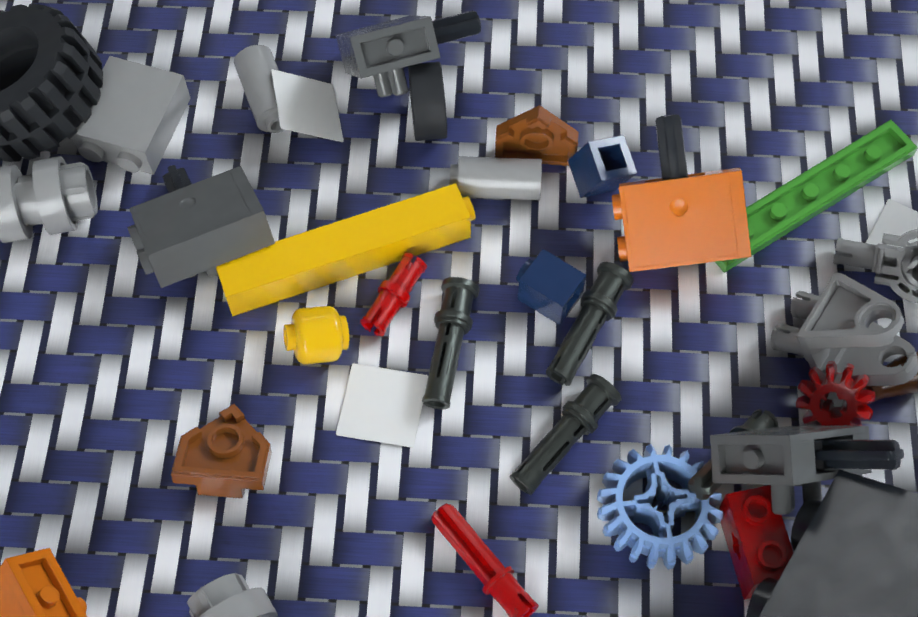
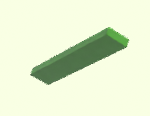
M889 120L746 207L751 256L909 159L915 154L918 147L892 120ZM748 258L716 261L715 263L725 273Z

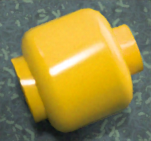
M331 306L299 308L293 313L291 324L284 325L283 327L286 351L294 350L297 361L302 364L335 362L340 358L342 350H348L349 328L346 316H339L337 310Z

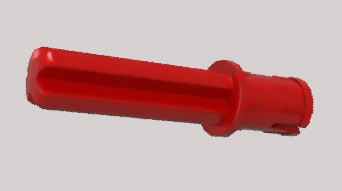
M446 503L431 516L433 524L484 584L482 591L486 595L491 594L509 617H530L539 605L515 579L512 567H504L453 505Z

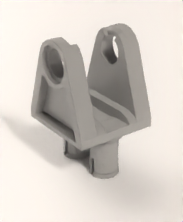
M834 273L821 296L798 291L796 293L797 298L793 297L791 302L792 316L806 319L801 329L779 323L775 327L777 330L783 331V333L773 330L771 334V347L773 350L804 356L810 368L815 366L825 375L828 361H835L838 373H843L845 366L850 363L854 365L851 376L853 379L864 374L869 377V382L866 386L904 384L913 379L918 373V356L915 348L908 341L897 336V333L905 324L897 304L841 273ZM880 318H889L892 320L890 325L886 328H883L882 326L878 325L873 321ZM900 354L907 357V362L904 366L886 367L883 365L886 358L891 355Z

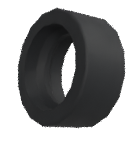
M430 62L408 66L415 140L447 138L446 103L441 63Z

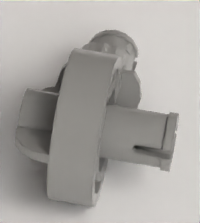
M918 229L908 231L901 236L884 233L882 238L883 244L878 243L877 245L845 240L838 237L835 248L837 252L834 254L833 264L871 269L872 272H876L874 283L890 286L901 298L918 303V293L914 292L918 291V241L908 242L918 238Z

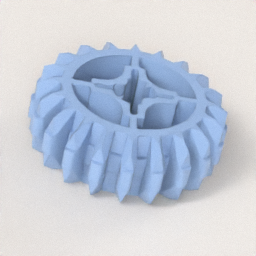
M650 444L645 448L644 458L634 449L628 452L627 462L618 458L613 463L612 469L614 473L607 472L603 476L602 483L606 488L600 489L597 495V500L604 504L598 508L597 517L600 520L609 521L603 528L604 536L619 535L613 547L619 552L626 546H629L632 549L629 555L631 563H635L640 554L648 556L646 564L649 569L655 567L658 558L663 559V563L668 570L673 569L676 564V555L683 563H691L694 558L693 551L704 554L708 549L706 540H714L719 530L714 524L720 523L723 518V511L715 508L722 501V493L714 492L707 500H700L688 488V481L704 466L703 461L695 463L693 466L687 463L690 456L688 450L682 452L679 458L673 457L670 444L664 447L662 455H657L655 448ZM647 477L646 492L634 495L633 500L623 501L624 491L635 481ZM666 478L676 482L684 490L672 487ZM655 495L657 501L663 502L662 506L665 504L668 506L664 516L663 512L656 510L657 506L654 508L651 506ZM695 511V524L685 533L673 537L674 519L684 517L686 512ZM637 522L648 525L652 529L654 536L643 532L633 523Z

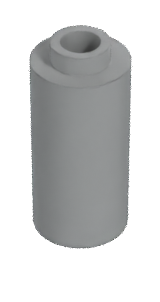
M264 45L246 47L235 56L234 65L257 127L265 132H282L285 129L280 128L271 73L272 69L278 70L272 52Z
M459 156V164H451L450 185L457 184L462 198L468 196L469 198L540 200L542 159Z

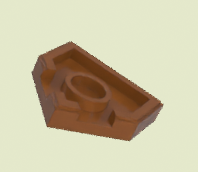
M539 105L497 125L495 157L542 159V164L569 166L567 160L577 152L579 132Z
M235 404L219 412L220 417L201 429L195 427L180 437L171 471L173 483L196 485L198 495L243 498L245 489L264 490L272 453L271 445L260 432L258 433L248 423L244 414Z

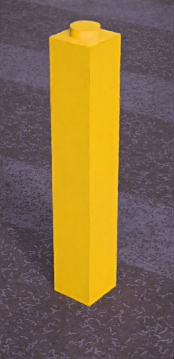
M455 183L275 241L273 245L216 267L231 314L235 316L399 262L404 253H412L414 256L471 238V221L476 219L475 211L468 196L462 198Z

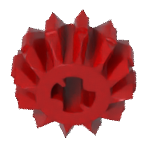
M828 361L826 375L819 368L812 367L809 371L811 381L801 380L798 385V390L804 395L797 398L796 407L808 410L802 418L803 423L807 425L817 420L819 422L818 426H862L860 419L870 420L872 418L873 410L867 404L874 402L876 398L874 391L863 390L869 382V377L864 374L853 379L851 376L854 365L850 363L845 366L843 373H838L835 361ZM830 392L837 393L838 399L843 400L841 407H835L833 400L827 399Z

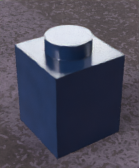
M624 135L587 142L567 160L580 198L616 191L620 183H626L637 174Z
M542 249L535 260L528 259L517 274L516 281L519 282L518 300L558 325H561L583 295L586 274Z

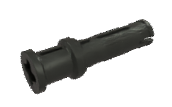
M602 262L598 266L597 279L590 291L584 292L581 296L580 305L582 308L578 317L568 331L556 356L546 369V375L554 382L561 385L565 384L566 386L571 385L578 368L585 359L605 321L615 317L618 310L616 304L624 290L630 289L634 282L632 275L623 267L611 262Z
M448 277L442 281L441 290L444 292L441 310L436 312L434 317L438 334L431 359L425 394L422 398L424 405L434 409L445 410L450 408V399L463 336L472 329L473 320L470 317L473 299L479 295V286L475 282L461 277Z
M597 374L590 375L586 380L587 387L574 401H568L563 406L562 418L533 449L524 462L509 476L512 482L524 493L532 495L583 434L589 435L598 428L597 421L610 406H617L622 400L618 390L605 378Z

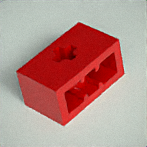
M770 485L728 493L719 507V510L723 511V518L720 523L744 600L752 597L755 589L764 579L773 578L779 580L794 553L782 515L772 512Z

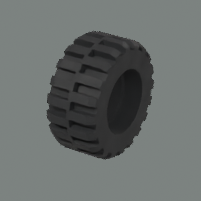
M22 4L11 6V10L7 12L0 10V161L20 162L22 157L31 160L40 157V153L45 150L51 152L60 147L59 143L66 137L68 139L72 138L78 132L76 128L82 122L86 123L92 115L91 108L93 105L98 104L101 96L99 88H103L102 62L95 50L67 16H64L61 11L53 7L40 4H29L28 7Z

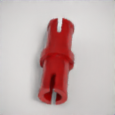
M404 253L390 278L381 282L377 290L379 295L366 315L360 320L366 330L371 332L373 326H375L374 334L384 336L387 327L400 307L405 308L410 301L409 293L421 274L427 269V265L421 258L417 257L415 262L411 263L414 254Z

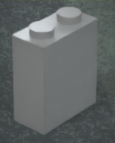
M109 56L102 69L103 88H99L101 91L99 102L97 105L92 106V115L86 123L82 122L76 128L78 132L72 139L79 154L89 161L101 162L102 160L116 164L128 172L137 173L141 171L154 175L191 99L184 75Z

